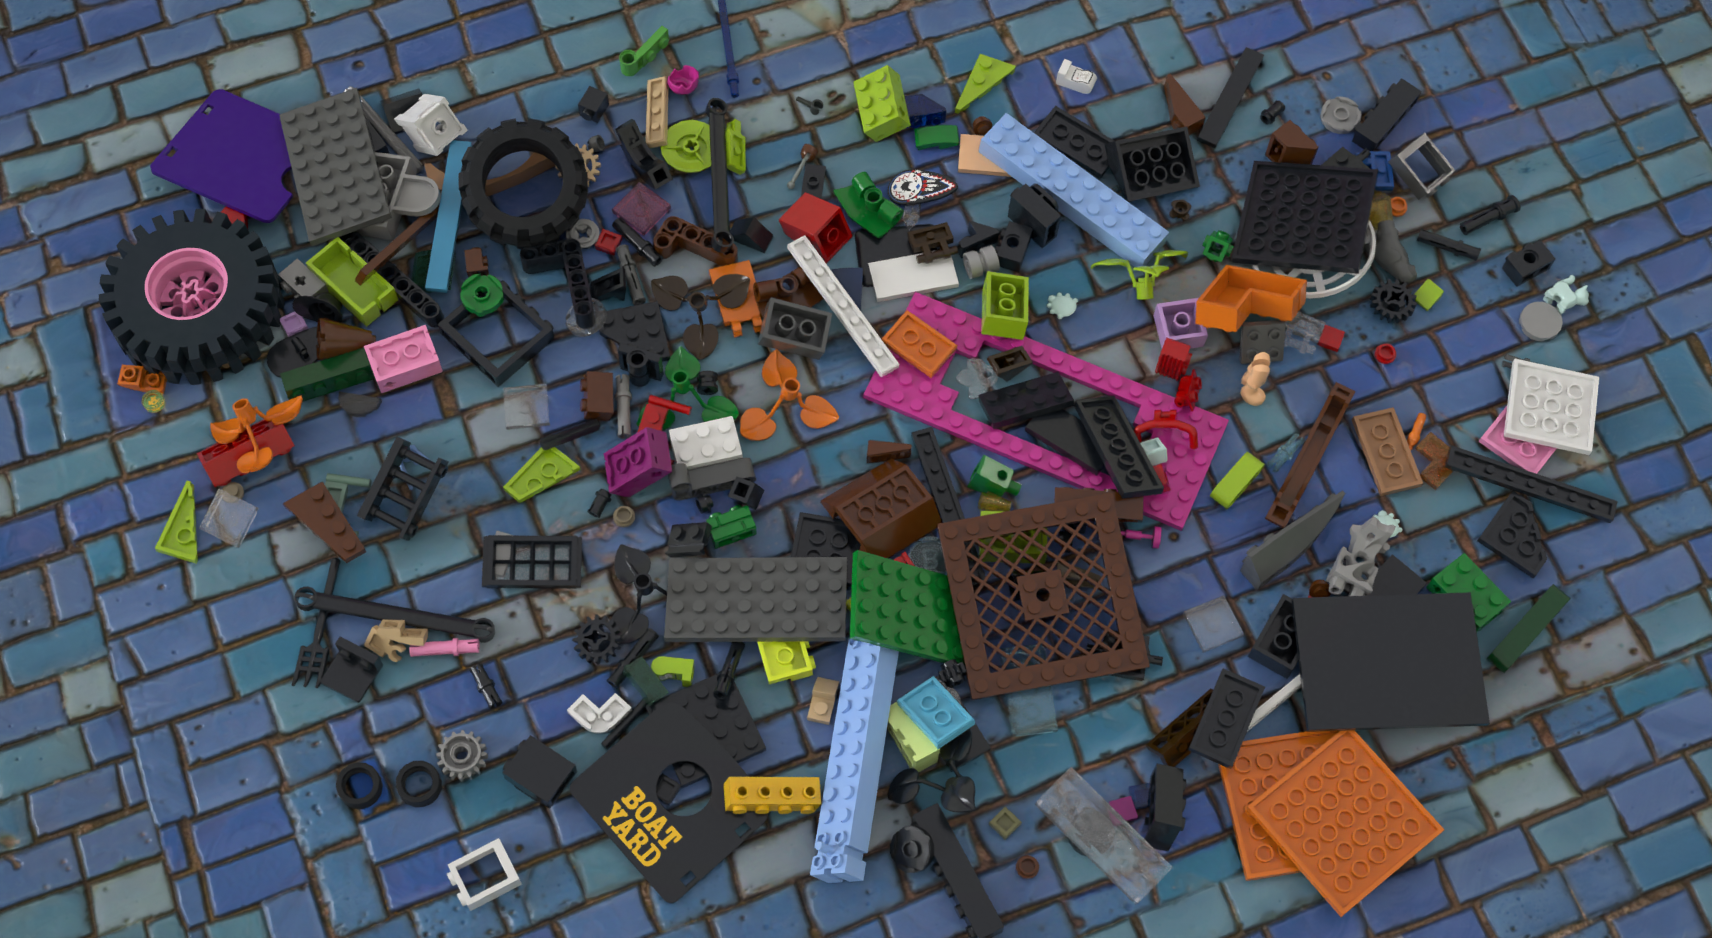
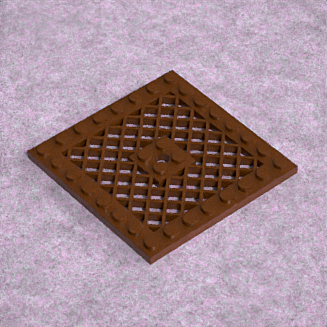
M1113 493L937 524L964 665L967 670L966 675L971 700L1150 667ZM1081 522L1076 530L1068 526V524ZM1083 524L1094 530L1089 539L1078 533ZM1059 526L1054 534L1045 529ZM1061 528L1072 534L1067 543L1057 537ZM1037 530L1032 538L1023 533ZM1040 532L1050 538L1045 547L1035 541ZM1096 533L1100 547L1092 542ZM1015 534L1010 542L1001 537ZM1018 536L1029 542L1023 551L1013 545ZM1074 537L1086 543L1080 552L1070 546ZM993 538L988 546L979 541ZM996 539L1007 546L1001 555L991 549ZM1053 541L1064 547L1058 556L1048 550ZM971 542L965 550L964 543ZM974 543L985 550L979 559L969 553ZM1031 544L1042 551L1036 560L1026 554ZM1087 546L1099 552L1093 561L1083 555ZM1009 548L1020 555L1014 564L1004 558ZM1066 549L1077 556L1072 564L1061 558ZM987 552L998 559L992 568L982 561ZM1044 553L1055 560L1050 568L1039 562ZM1101 554L1104 568L1096 563ZM967 557L976 563L971 571L969 570ZM1022 557L1033 564L1028 572L1017 566ZM1079 558L1090 565L1085 574L1074 567ZM1001 561L1011 568L1006 576L995 570ZM1057 562L1068 569L1063 578L1061 569L1053 570ZM979 565L989 571L984 580L973 574ZM1036 566L1044 571L1041 573L1031 574V572ZM1092 567L1103 573L1098 583L1087 576ZM1014 570L1022 575L1016 577L1017 584L1008 579ZM1071 571L1081 577L1076 587L1065 580ZM992 574L1002 580L997 589L986 583ZM1105 577L1107 578L1109 590L1100 585ZM971 579L980 584L975 593ZM1084 580L1094 586L1090 595L1078 589ZM1005 583L1015 589L1010 599L999 592ZM1064 585L1072 590L1068 599L1066 598ZM983 587L993 593L988 603L977 596ZM1097 589L1108 595L1103 604L1092 598ZM1039 590H1045L1049 594V599L1047 601H1040L1036 593ZM1018 592L1021 606L1012 601ZM1075 593L1086 599L1081 608L1070 602ZM996 596L1007 602L1001 611L990 605ZM1110 598L1112 601L1113 611L1105 607ZM976 601L985 606L979 615ZM1088 602L1099 608L1094 617L1083 611ZM1009 605L1020 611L1015 620L1004 614ZM1069 607L1077 612L1072 621L1063 616L1070 613ZM987 609L998 615L993 624L982 618ZM1101 611L1113 617L1107 626L1097 620ZM1022 614L1025 622L1033 621L1028 629L1017 623ZM1079 615L1091 621L1085 630L1074 624ZM1055 617L1050 625L1041 620ZM1000 618L1011 624L1006 633L995 627ZM1057 619L1069 625L1063 634L1052 628ZM1115 620L1118 634L1110 629ZM980 623L989 628L984 637ZM1035 623L1047 629L1041 638L1030 632ZM1093 623L1104 630L1099 639L1088 633ZM1013 627L1025 633L1019 643L1008 636ZM1071 627L1082 634L1077 643L1066 637ZM991 631L1002 637L997 646L986 640ZM1049 631L1060 638L1055 647L1044 641ZM1106 633L1117 639L1112 648L1101 642ZM1027 635L1038 642L1033 651L1021 645ZM1084 637L1095 643L1090 652L1079 646ZM1005 639L1016 646L1010 656L999 649ZM1062 641L1073 647L1068 656L1057 650ZM1120 642L1122 649L1115 650ZM985 645L994 650L988 660ZM1040 645L1051 651L1046 660L1035 654ZM1097 646L1107 651L1093 654ZM1018 648L1029 655L1024 664L1012 658ZM1075 650L1085 655L1071 658ZM996 652L1007 659L1001 669L990 662ZM1053 654H1056L1057 656L1063 659L1048 662ZM1031 658H1034V659L1037 660L1039 663H1041V664L1026 666V665L1028 664V662L1030 661ZM1009 662H1011V663H1013L1014 665H1016L1017 667H1019V668L1004 670V669L1006 668V666L1008 665ZM989 667L997 672L990 673Z

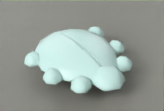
M1059 292L1056 296H1049L1048 301L1050 303L1047 304V307L1051 308L1050 314H1056L1058 319H1062L1075 312L1078 299L1070 298L1069 293L1062 296V293Z
M1381 510L1378 512V516L1373 515L1382 524L1396 526L1391 537L1403 531L1398 525L1400 520L1393 519V513L1387 514L1386 511Z

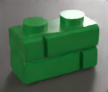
M736 505L730 508L729 512L723 514L716 512L711 514L709 519H706V522L712 526L710 537L715 549L757 535L756 525L747 505L743 507Z

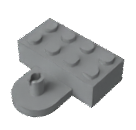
M375 152L392 218L357 230V232L365 237L394 240L402 215L418 217L431 213L439 205L441 193L435 181L428 177L416 176L418 170L410 156Z

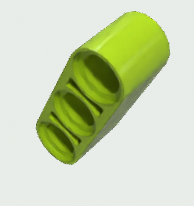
M1247 451L1213 489L1210 497L1225 509H1229L1258 476L1265 464Z

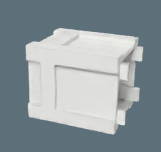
M423 94L419 101L404 114H399L394 118L396 123L402 126L410 137L417 152L438 156L443 152L445 146L457 136L463 135L468 131L465 125L460 123L454 115L445 97Z

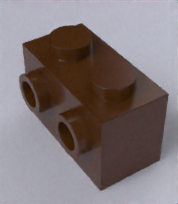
M587 371L584 379L580 381V391L584 394V399H581L580 411L584 412V419L591 420L595 418L597 420L610 421L614 413L613 373Z

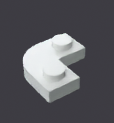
M616 693L600 709L584 694L567 709V713L592 733L611 731L632 711V707Z

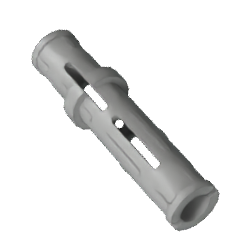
M622 374V379L621 375L616 376L617 435L620 439H625V435H627V439L632 436L630 421V400L632 399V394L629 390L630 377L626 374Z

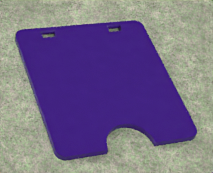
M222 89L211 93L150 165L152 174L263 223L273 222L293 198V194L288 192L282 185L283 176L292 167L280 121V114ZM210 107L212 109L208 115L204 114V111ZM172 149L176 151L172 157L167 156Z

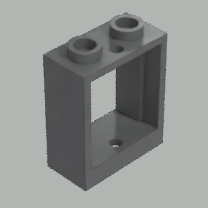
M1426 133L1419 136L1388 161L1418 200L1424 196L1427 198L1438 191L1435 187L1439 184L1441 187L1451 180L1450 175L1455 172V169ZM1417 149L1439 175L1427 187H1425L1405 162V159Z

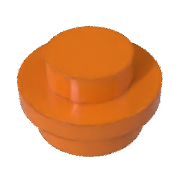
M1394 197L1388 201L1386 209L1392 216L1400 217L1406 213L1407 203L1402 197Z

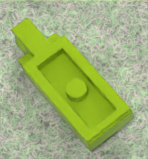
M734 119L727 123L725 130L727 169L741 175L746 171L745 136L741 134V121Z

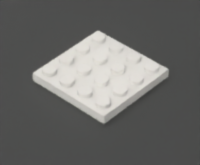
M1514 359L1511 368L1504 437L1590 455L1593 447L1599 377Z

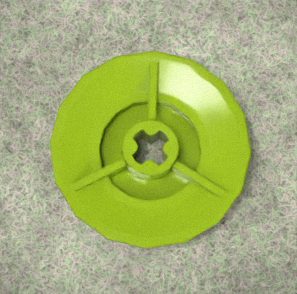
M687 120L671 126L667 131V145L661 146V153L667 164L677 171L686 173L701 172L711 167L709 125L697 120Z

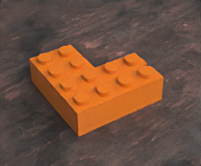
M1225 265L1196 301L1195 324L1203 325L1206 328L1223 329L1226 332H1237L1250 313L1258 314L1261 317L1278 318L1281 321H1292L1306 302L1307 280Z

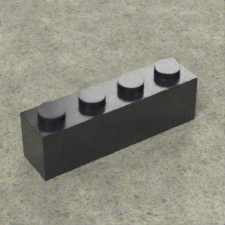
M1402 78L1397 84L1393 83L1387 91V96H1382L1376 103V108L1368 111L1364 118L1365 121L1363 123L1359 122L1353 130L1355 135L1352 142L1363 149L1367 148L1369 151H1375L1417 103L1422 91Z

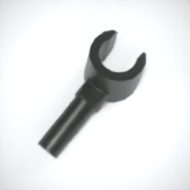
M799 96L796 98V101L809 107L813 115L819 114V109L815 108V106L820 109L823 108V102L819 99L811 102Z

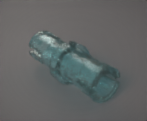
M1294 433L1285 445H1281L1277 449L1278 452L1267 462L1268 468L1270 469L1276 463L1272 471L1278 472L1287 460L1290 461L1294 457L1293 453L1304 444V439L1301 437L1295 442L1299 434Z

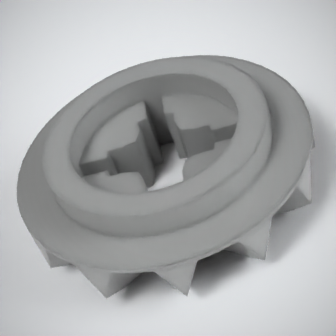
M579 219L570 231H566L567 239L573 238L578 240L581 249H590L593 244H596L600 236L598 226L588 219ZM587 232V237L580 238L579 233Z

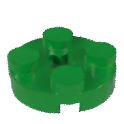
M481 274L472 275L464 281L461 287L460 296L463 306L469 312L479 317L494 312L504 301L503 288L500 281L487 274L488 276H481ZM486 291L487 293L485 297L480 298L478 297V292L484 293Z

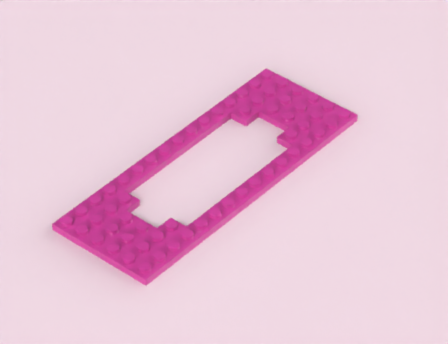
M918 292L914 293L906 310L958 345L957 350L937 373L930 378L889 349L900 364L899 368L882 378L875 370L863 394L864 399L1077 488H1094L1100 491H1104V489H1117L1111 477L1107 474L1100 472L1096 476L1071 459L999 429H993L992 426L952 410L959 392L941 385V382L956 353L976 361L983 344L1002 352L1023 346L1033 365L1053 373L1059 372L1065 378L1106 395L1115 396L1116 399L1140 408L1133 423L1134 427L1153 420L1155 410H1177V420L1188 423L1196 428L1198 433L1197 449L1190 448L1189 433L1177 428H1152L1146 431L1152 434L1150 439L1158 437L1167 448L1168 460L1161 464L1166 471L1171 490L1162 494L1144 496L1143 515L1182 531L1229 422L1228 419L1196 406L1192 412L1189 406L1177 407L1174 402L1175 398L1028 337L1024 336L1023 340L981 334V318Z

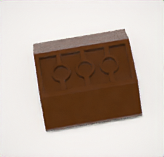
M894 459L887 460L820 502L833 519L837 516L842 519L861 544L860 551L888 559L938 529L937 524L942 523L933 497L907 464Z

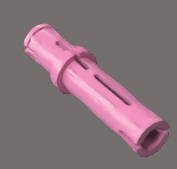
M453 638L450 641L425 642L424 646L410 645L409 651L411 657L444 654L459 656V654L479 653L480 643L479 639L458 640V638Z

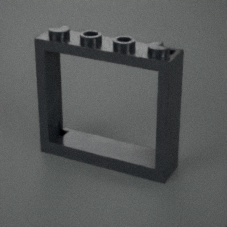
M503 280L500 283L503 288L504 298L541 332L499 368L494 366L454 329L471 314L463 304L438 324L440 334L497 387L501 386L555 339L552 324L548 320H542L537 310L532 306L529 308L525 304L524 299L518 293L514 294L510 290L509 285ZM479 291L478 297H485L487 292L482 293Z

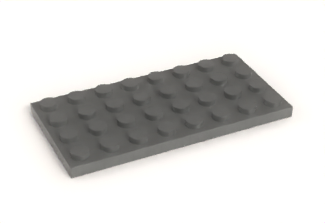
M357 88L279 115L308 239L312 246L392 218L360 93Z
M847 557L669 558L664 640L665 642L846 641Z

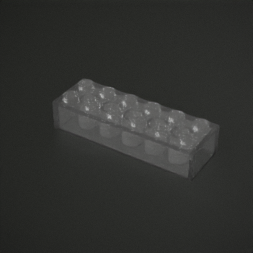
M1072 767L1035 803L1135 905L1173 868Z

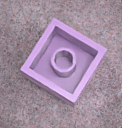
M1198 298L1156 305L1153 316L1161 348H1163L1166 337L1190 345V349L1204 347L1208 336L1206 327L1195 324L1196 301Z

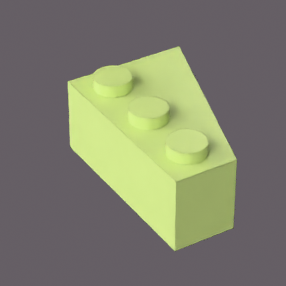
M897 702L890 705L887 730L909 768L920 772L937 763L940 748H936L898 706Z

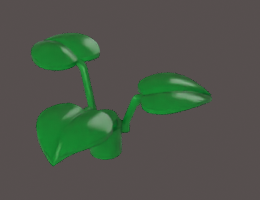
M680 346L672 354L665 368V375L670 382H673L674 386L671 388L670 401H674L676 393L686 394L688 391H691L700 405L705 408L702 411L704 422L733 416V419L736 420L739 416L738 409L726 397L712 396L707 404L703 402L695 391L694 386L690 383V380L695 379L700 372V363L696 357ZM646 405L640 411L636 423L638 427L640 426ZM670 409L668 410L662 431L668 429L675 421V414Z

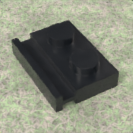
M707 522L672 525L667 543L669 549L665 551V554L669 557L705 555L704 547L708 544L712 526Z

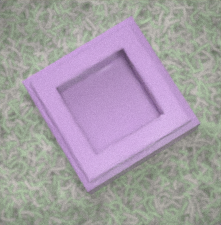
M295 311L280 318V322L288 337L308 329L303 317Z

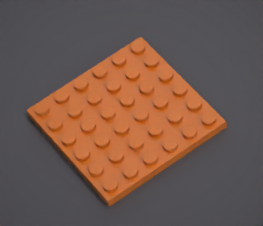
M1355 730L1339 731L1246 807V810L1340 917L1345 915L1445 830Z
M1305 731L1243 741L1231 769L1218 764L1246 881L1301 873L1246 810V807L1339 731Z

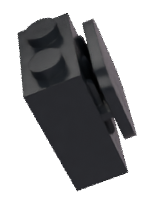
M1036 183L1030 187L1027 184L1021 188L1017 187L1010 195L1008 217L1014 223L1033 228L1031 239L1041 248H1044L1058 234L1061 215L1058 213V204L1052 196Z
M530 735L527 740H523L519 744L514 758L507 760L503 766L504 771L502 773L504 778L512 783L516 789L551 809L578 771L575 764Z

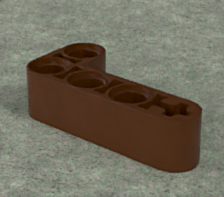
M676 216L668 217L653 239L654 249L663 256V259L669 258L677 246L720 266L738 263V250L734 243L726 253L717 252L713 247L708 248L706 246L711 245L714 234ZM723 238L722 245H729L727 240Z

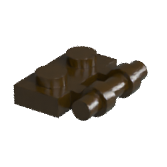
M947 222L908 232L907 237L913 252L922 251L923 253L916 256L918 264L924 262L928 264L932 263L935 259L951 258V255L958 254L957 246L948 247V244L954 242V238ZM936 247H940L941 249L933 252L930 251V249Z

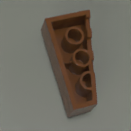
M1055 487L1054 503L1113 493L1119 522L1142 523L1144 496L1122 499L1117 489H1104V491H1100L1094 488L1073 489L1071 487Z

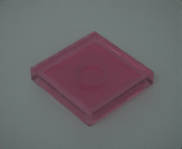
M639 182L612 209V212L617 217H622L628 225L644 236L671 209V205Z

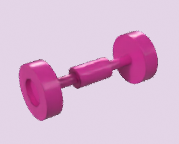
M1154 526L1152 535L1142 534V531L1126 529V531H1121V535L1129 539H1152L1151 547L1159 549L1162 529L1161 527Z

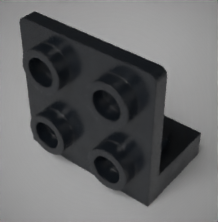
M340 636L335 643L339 652L320 682L322 685L359 703L383 667V663L376 654Z

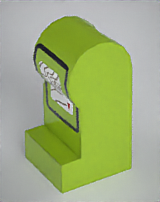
M660 656L652 661V674L656 680H682L683 687L692 685L695 668L693 659Z

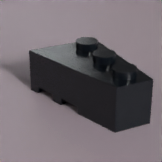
M1156 764L1149 782L1147 798L1149 817H1145L1144 825H1148V832L1142 839L1141 846L1169 851L1179 831L1184 830L1185 817H1182V812L1186 805V798H1183L1186 788V779H1183L1184 769Z

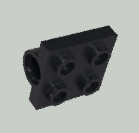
M620 343L618 348L620 369L628 371L630 382L634 386H645L649 383L650 379L662 380L664 375L662 356L658 352L643 350L634 344Z

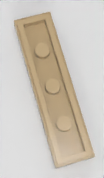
M667 76L647 81L645 142L649 149L667 145L669 95Z

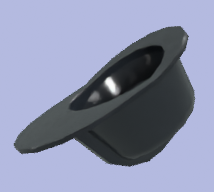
M321 293L314 297L299 296L292 303L294 311L308 320L318 322L319 318H326L342 322V314L340 312L342 303L331 294Z

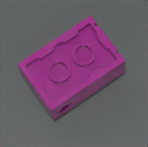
M646 427L604 453L607 482L609 484L608 489L611 494L631 497L672 472L667 433L664 431Z

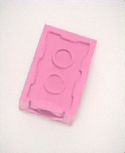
M426 325L364 346L381 393L443 372Z

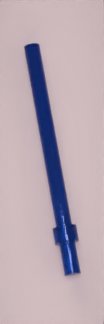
M718 0L728 70L726 75L727 84L730 85L731 97L737 98L739 96V76L735 70L726 0Z

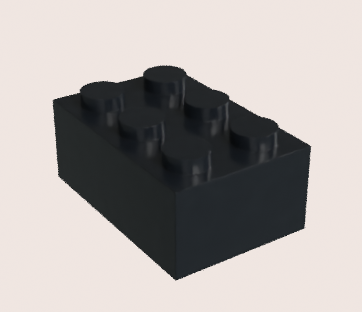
M1283 594L1248 657L1288 679L1298 662L1292 598Z

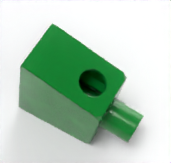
M983 455L973 470L967 488L1000 499L1005 492L1017 496L1022 484L1011 480L1014 473L1013 469Z

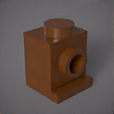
M474 247L470 250H464L468 278L475 274L488 276L487 255L483 256L482 249Z

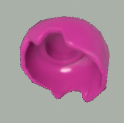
M684 65L682 70L679 71L674 69L671 75L668 76V87L678 95L690 94L698 86L699 72L689 65Z

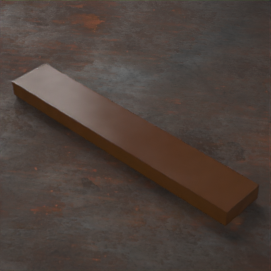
M439 205L431 213L420 216L359 271L355 282L360 286L432 223L438 216Z

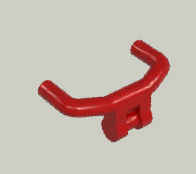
M1155 410L1153 420L1144 422L1133 430L1141 443V433L1152 428H1177L1189 433L1191 449L1198 448L1196 428L1188 423L1177 420V410Z

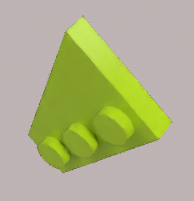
M541 447L503 486V489L519 503H522L580 471V466L556 447L548 450H543Z

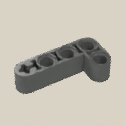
M750 458L735 459L691 470L687 469L686 464L678 463L672 465V472L668 474L673 499L679 501L701 496V493L707 495L729 490L732 488L736 477L751 482L756 481Z

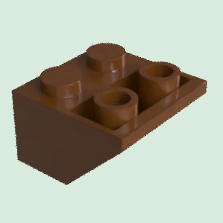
M1289 120L1272 133L1265 156L1272 162L1312 165L1319 146L1298 125Z

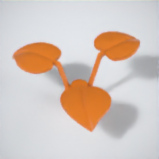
M776 349L768 356L763 365L762 378L770 387L780 385L781 395L768 415L761 408L746 410L740 420V434L753 441H762L770 438L776 430V423L770 418L783 400L792 401L797 398L800 407L803 408L800 413L801 420L805 425L813 429L824 428L838 421L839 415L835 408L820 396L810 395L806 398L805 404L803 403L802 394L799 392L800 383L796 379L797 369L789 359Z
M300 395L275 405L266 412V415L259 411L257 406L252 407L248 399H240L232 406L237 418L210 423L212 436L216 442L226 444L235 441L240 433L247 429L254 446V451L242 455L237 461V468L242 473L259 471L271 462L273 452L269 447L260 450L250 427V424L256 420V414L266 421L272 420L275 425L287 423L299 414L303 398Z

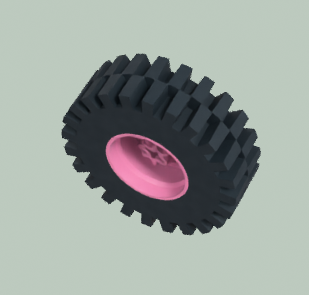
M195 209L193 222H190L184 210L173 211L174 224L167 226L162 215L152 218L156 231L149 234L140 224L132 230L138 243L134 246L125 239H122L116 245L122 259L109 255L105 265L111 275L101 274L99 282L104 291L103 294H99V303L104 310V313H102L104 320L125 355L129 356L135 366H144L149 374H158L159 371H162L169 383L179 384L182 373H184L191 385L201 384L202 371L205 370L213 382L223 379L220 366L226 363L230 365L235 374L239 373L244 369L239 356L245 354L255 362L261 356L257 341L270 346L274 340L270 326L280 328L281 315L278 309L284 308L285 304L281 293V281L266 246H263L260 237L254 231L249 233L245 223L237 219L231 224L227 214L217 211L213 221H211L206 209ZM206 276L210 277L208 281L205 283L204 281ZM162 306H171V307L162 309Z

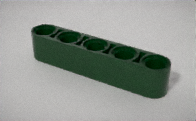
M1552 584L1487 657V660L1505 673L1571 598Z

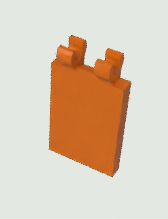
M750 260L709 269L712 285L718 278L728 274H740L750 278L748 295L741 306L732 309L724 307L720 299L717 302L724 326L731 325L734 338L743 336L741 323L750 320L752 321L754 332H760L762 317L754 296L753 285L756 283Z

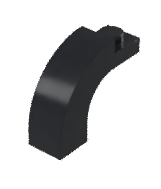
M630 119L615 128L622 143L620 146L625 156L645 183L654 189H658L673 180L665 162L658 159L647 146L635 120Z

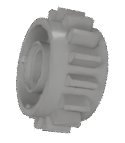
M461 730V733L458 734L452 732L451 737H444V744L438 745L441 752L436 753L437 758L440 759L437 764L439 768H443L442 772L444 775L450 773L451 780H454L456 777L460 779V782H463L464 778L472 780L474 774H481L479 771L481 767H486L483 759H487L488 754L483 751L487 747L485 744H481L482 739L480 736L474 738L475 735L472 731L469 734H465L464 730ZM459 753H468L465 759H457Z

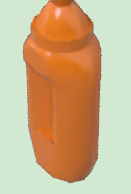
M1418 413L1412 430L1407 437L1410 450H1412L1413 446L1417 445L1420 439V433L1427 417L1424 413Z

